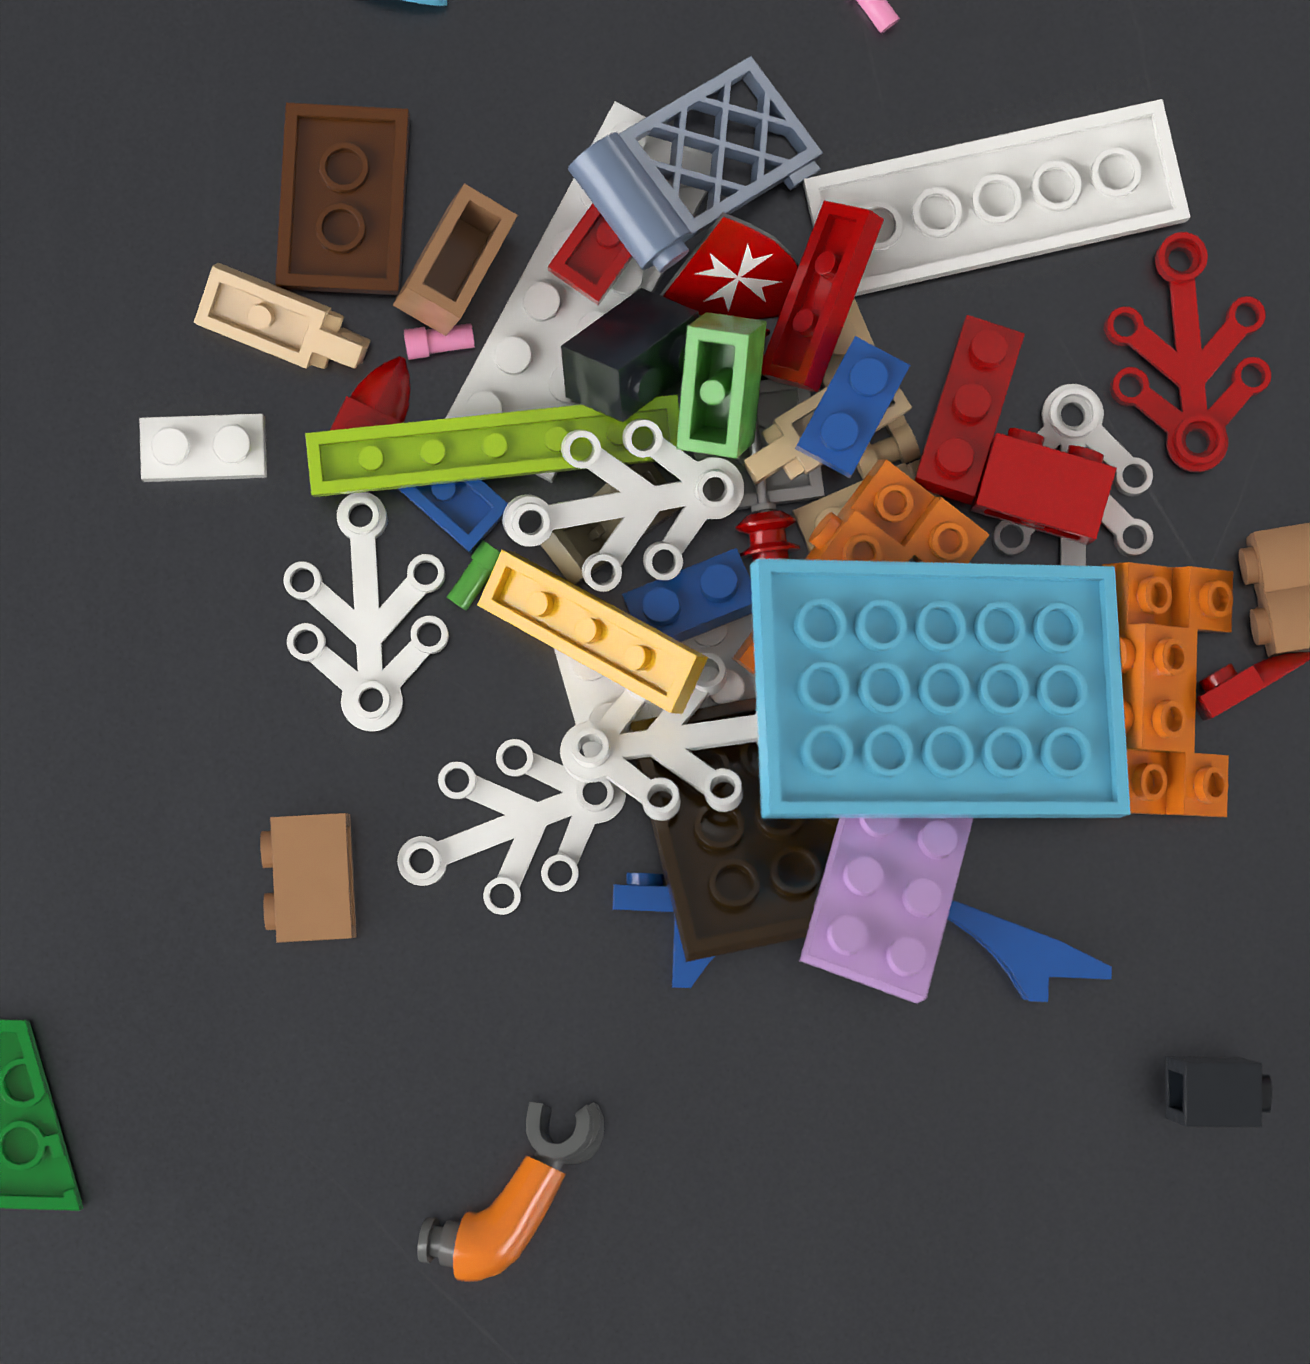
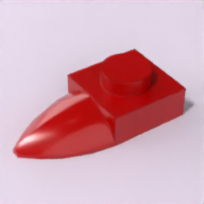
M398 356L383 363L368 374L358 384L351 396H346L330 431L404 423L409 409L411 391L410 376L405 358Z
M1310 652L1278 655L1260 661L1238 672L1232 663L1227 664L1199 681L1204 692L1196 696V711L1202 721L1214 718L1309 661Z

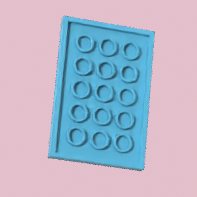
M757 559L750 564L762 818H1121L1131 814L1115 566Z

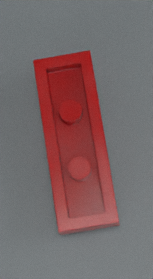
M823 201L763 357L761 375L771 381L818 393L884 221L882 217L868 209Z
M966 315L914 477V481L927 491L971 505L976 495L1025 333Z

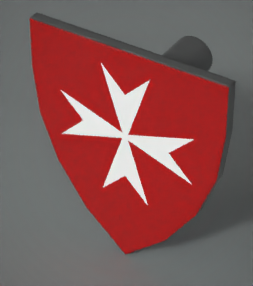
M722 212L715 223L708 227V232L670 280L660 296L694 309L701 316L708 312L750 319L778 317L799 265L792 253L773 235L747 221Z

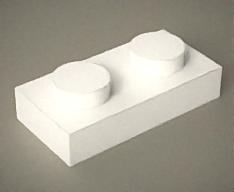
M263 414L139 418L141 479L144 482L267 478L265 416Z

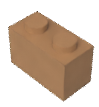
M464 183L447 207L393 306L442 335L447 336L464 314L518 215Z
M350 814L270 817L271 831H261L260 837L263 868H273L274 893H264V921L266 930H276V943L357 938Z

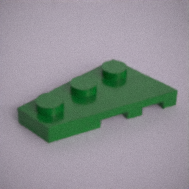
M0 1019V1208L80 1211L84 1207L29 1019Z

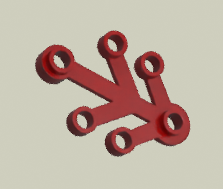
M1178 232L1164 240L1155 256V265L1158 273L1170 285L1175 350L1144 325L1141 314L1132 307L1123 306L1115 309L1106 319L1104 330L1107 338L1113 344L1118 346L1129 345L1179 387L1181 411L1149 387L1147 375L1136 367H1126L1120 370L1111 381L1110 393L1118 404L1135 406L1167 433L1166 448L1170 458L1177 466L1189 472H1204L1212 469L1222 461L1229 443L1225 427L1251 396L1258 395L1268 387L1272 374L1269 365L1263 359L1258 357L1243 359L1232 371V384L1208 410L1205 383L1245 336L1255 333L1263 325L1266 312L1263 304L1258 299L1250 296L1238 298L1229 306L1226 312L1225 323L1202 349L1195 278L1205 269L1208 253L1205 244L1199 237L1188 232ZM1173 251L1184 252L1190 261L1189 268L1185 271L1173 269L1169 263V254ZM1240 306L1250 307L1256 315L1255 324L1249 327L1239 324L1235 317L1236 309ZM1119 316L1130 318L1135 326L1133 335L1128 337L1119 335L1113 326L1115 318ZM1252 366L1259 370L1262 377L1259 386L1249 387L1244 384L1241 378V371L1244 367ZM1131 376L1139 382L1140 393L1138 396L1127 397L1123 395L1119 388V382L1122 377ZM1189 432H1199L1205 437L1207 446L1204 452L1194 453L1188 449L1186 436Z

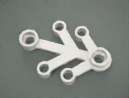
M1067 384L1058 387L1047 397L1041 414L1044 427L1037 433L1045 438L1043 446L1056 449L1060 445V451L1067 453L1068 446L1075 445L1102 453L1104 455L1103 462L1106 465L1117 468L1114 484L1117 490L1126 496L1140 495L1150 487L1153 480L1151 466L1145 460L1133 457L1102 426L1103 406L1099 397L1091 389L1079 384ZM1067 405L1078 407L1083 415L1081 424L1078 426H1068L1061 418L1062 408ZM1135 466L1142 471L1144 481L1140 487L1133 488L1124 482L1122 475L1126 467ZM1109 494L1101 523L1114 535L1115 547L1121 554L1127 557L1142 555L1151 547L1153 542L1151 527L1145 521L1133 518ZM1002 520L992 532L993 547L1001 555L1016 556L1027 548L1030 542V535L1035 530ZM1012 526L1020 531L1022 535L1020 546L1008 548L1003 545L1000 540V533L1004 527ZM1136 527L1142 531L1144 543L1141 548H1129L1124 543L1123 532L1126 528ZM1060 537V565L1086 566V545Z
M635 419L627 424L623 431L622 439L625 448L635 456L653 458L681 480L653 485L603 450L598 438L594 434L582 429L574 430L568 433L562 441L561 452L564 459L576 468L589 469L620 492L554 504H547L535 495H520L511 500L506 506L503 513V526L508 536L516 543L523 546H536L545 542L550 537L552 531L556 529L622 518L601 550L590 555L582 567V575L585 582L594 590L605 592L612 590L620 582L622 563L658 512L683 507L664 539L651 544L643 555L644 567L651 576L658 580H670L680 573L683 566L682 554L706 519L724 518L733 513L741 503L744 494V482L741 473L735 465L719 457H706L695 461L663 438L660 428L654 422L647 419ZM647 426L653 433V442L646 449H636L632 444V434L638 427ZM579 437L588 438L592 445V452L585 460H575L570 454L571 443ZM712 477H719L724 483V492L716 500H708L703 493L705 482ZM528 510H535L541 516V525L533 533H525L519 527L520 516ZM660 550H670L674 557L672 567L664 572L656 571L652 565L653 556ZM599 561H608L613 568L611 578L604 583H597L591 577V569Z
M359 492L345 497L337 510L339 528L350 539L354 609L322 582L319 570L308 562H296L289 566L283 579L285 589L291 596L299 600H307L356 644L358 671L325 646V636L315 625L302 623L292 628L287 637V647L294 657L301 661H310L342 690L341 707L345 717L352 725L364 731L374 732L388 728L398 719L403 707L401 686L430 654L438 653L445 648L448 643L449 632L444 622L435 616L419 618L411 628V641L383 669V641L426 593L434 592L442 586L445 580V569L440 560L433 555L422 554L415 557L408 566L407 578L379 608L376 539L385 531L388 516L383 503L375 495L368 492ZM358 505H366L373 512L371 522L364 527H356L350 521V513ZM426 562L434 564L438 569L436 580L429 585L418 583L415 579L417 567ZM300 570H308L314 575V585L306 592H297L292 585L293 576ZM426 624H435L441 629V639L434 646H424L418 639L421 627ZM305 631L315 633L318 639L316 649L309 654L299 653L295 645L297 636ZM377 689L382 693L383 704L377 711L367 712L361 707L360 698L364 691Z
M701 653L709 657L704 667H713L719 673L712 681L705 682L698 679L683 714H674L663 710L647 730L624 733L643 706L652 703L626 688L600 721L579 723L566 733L561 742L560 756L564 768L572 777L588 783L604 779L610 780L642 803L644 811L652 819L659 821L668 820L678 812L680 808L678 788L671 780L666 778L649 779L626 760L652 757L704 794L711 808L727 812L736 808L742 800L743 790L740 778L729 769L714 770L689 751L756 742L759 746L757 711L755 715L685 725L709 695L716 694L722 690L727 679L722 659L713 653ZM588 742H598L602 745L601 752L595 757H585L580 754V750ZM721 782H728L735 787L733 794L727 798L715 797L712 794V789ZM658 791H666L672 796L671 802L664 807H655L650 804L649 800Z
M519 739L507 740L498 748L496 762L500 770L512 777L527 774L562 793L536 802L476 776L472 768L465 763L451 762L445 765L439 773L438 784L446 796L452 799L468 798L500 812L504 816L440 841L426 836H418L408 840L401 847L397 859L399 871L408 882L419 886L434 884L444 876L448 864L514 839L498 877L487 884L483 893L484 903L490 911L500 915L509 914L520 904V886L546 826L572 816L557 855L545 861L542 866L541 876L544 884L556 892L567 891L576 884L579 877L577 864L594 825L610 821L617 816L624 806L626 792L610 780L604 779L599 782L603 783L607 788L605 801L598 805L589 804L583 797V790L588 782L575 779L566 771L563 765L533 753L530 746ZM513 746L521 747L527 754L525 765L518 770L507 768L503 761L505 751ZM453 769H462L469 776V784L462 792H452L446 786V776ZM418 849H427L433 855V866L426 873H418L411 866V856ZM557 861L568 863L572 869L571 880L561 886L552 883L548 876L550 866ZM498 884H507L514 891V900L507 908H499L491 901V891Z

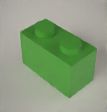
M706 312L688 325L676 449L738 458L755 442L767 321Z

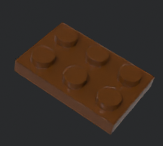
M286 103L276 286L287 290L399 295L410 124L409 109Z

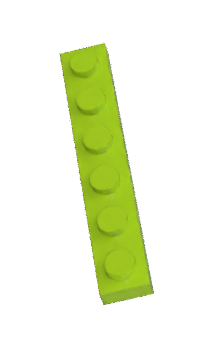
M678 395L655 397L624 422L585 405H573L305 433L311 495L313 497L587 469L576 468L570 465L564 459L561 452L564 437L571 431L578 429L594 434L598 438L601 448L625 465L656 462L651 457L643 458L630 453L623 444V431L631 421L647 419L654 422L660 428L663 438L676 446L679 423ZM641 426L633 432L631 438L633 446L636 449L643 450L652 444L653 433L649 427ZM579 437L571 443L570 454L573 459L585 460L590 456L592 445L588 438Z

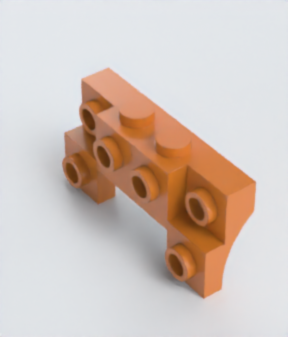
M883 459L877 460L836 516L830 512L816 526L809 538V542L814 547L805 560L909 562L912 558L917 562L969 563L990 534L945 499L933 496L890 461ZM752 630L732 659L755 676L754 634Z
M1132 562L1102 564V566H1115L1130 813L1227 817L1229 755L1194 752L1198 632L1232 633L1233 571L1194 566L1165 567Z

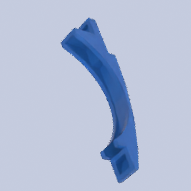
M627 873L626 885L614 884L613 910L674 912L668 887L663 886L664 874ZM951 901L947 920L972 936L995 958L1007 973L1023 1000L1048 1002L1049 977L1112 979L1111 966L1064 942L960 902ZM674 915L672 987L691 988L715 956L686 962Z

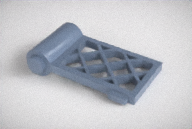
M750 56L621 133L613 132L601 138L583 151L569 165L568 170L641 269L646 270L655 266L659 273L680 261L690 251L684 242L712 226L722 212L730 215L783 181L791 191L802 184L805 178L815 176L821 170L815 161L823 152ZM743 79L758 99L757 112L729 104L730 90L733 84ZM718 94L717 100L711 99L713 96ZM692 109L716 116L713 138L685 130L688 111ZM674 120V125H673V126L666 125V124H668L669 122H671V121ZM728 120L755 127L753 149L726 142ZM767 132L785 136L798 155L789 160L766 153ZM648 135L672 142L670 164L650 159L638 141ZM684 146L712 154L710 176L682 168ZM724 157L752 165L749 185L744 186L722 179ZM764 169L771 170L764 175ZM680 184L708 191L707 211L694 218L679 198ZM721 195L728 197L720 202Z

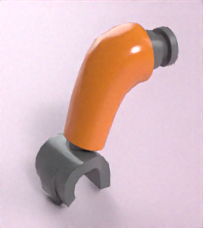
M529 1102L526 1117V1134L531 1146L536 1150L533 1158L525 1156L513 1177L490 1207L478 1213H465L461 1222L448 1220L444 1227L440 1226L438 1218L426 1217L418 1238V1260L422 1263L430 1264L434 1257H437L441 1266L453 1268L454 1277L457 1280L466 1282L480 1281L498 1275L520 1257L545 1217L566 1176L565 1173L561 1172L562 1166L579 1165L591 1159L599 1150L604 1137V1116L599 1105L593 1102L590 1105L586 1104L575 1113L576 1128L573 1135L561 1144H554L549 1136L552 1108L542 1103Z

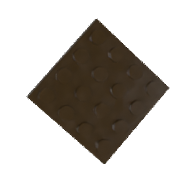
M756 697L699 708L685 725L755 715L757 711ZM657 717L631 722L629 733L647 730ZM756 742L689 751L714 770L729 769L740 778L743 790L742 800L736 808L727 812L711 808L704 794L652 757L636 759L640 772L651 780L654 778L671 780L677 786L680 796V808L672 818L663 821L655 820L651 817L650 819L686 962L806 937L839 818H762L759 746ZM721 782L714 786L712 794L717 798H727L733 794L735 787L728 782ZM658 791L651 796L649 802L655 807H664L671 802L672 796L666 791Z

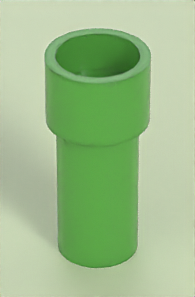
M482 540L471 556L473 560L449 592L447 598L467 611L489 580L500 551Z

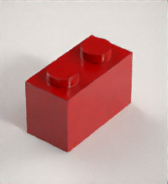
M1009 428L1007 435L996 433L992 439L970 511L1085 545H1090L1095 541L1117 468L1103 464L1104 455L1089 448L1069 445L1067 453L1045 447L1043 446L1045 438L1031 431Z

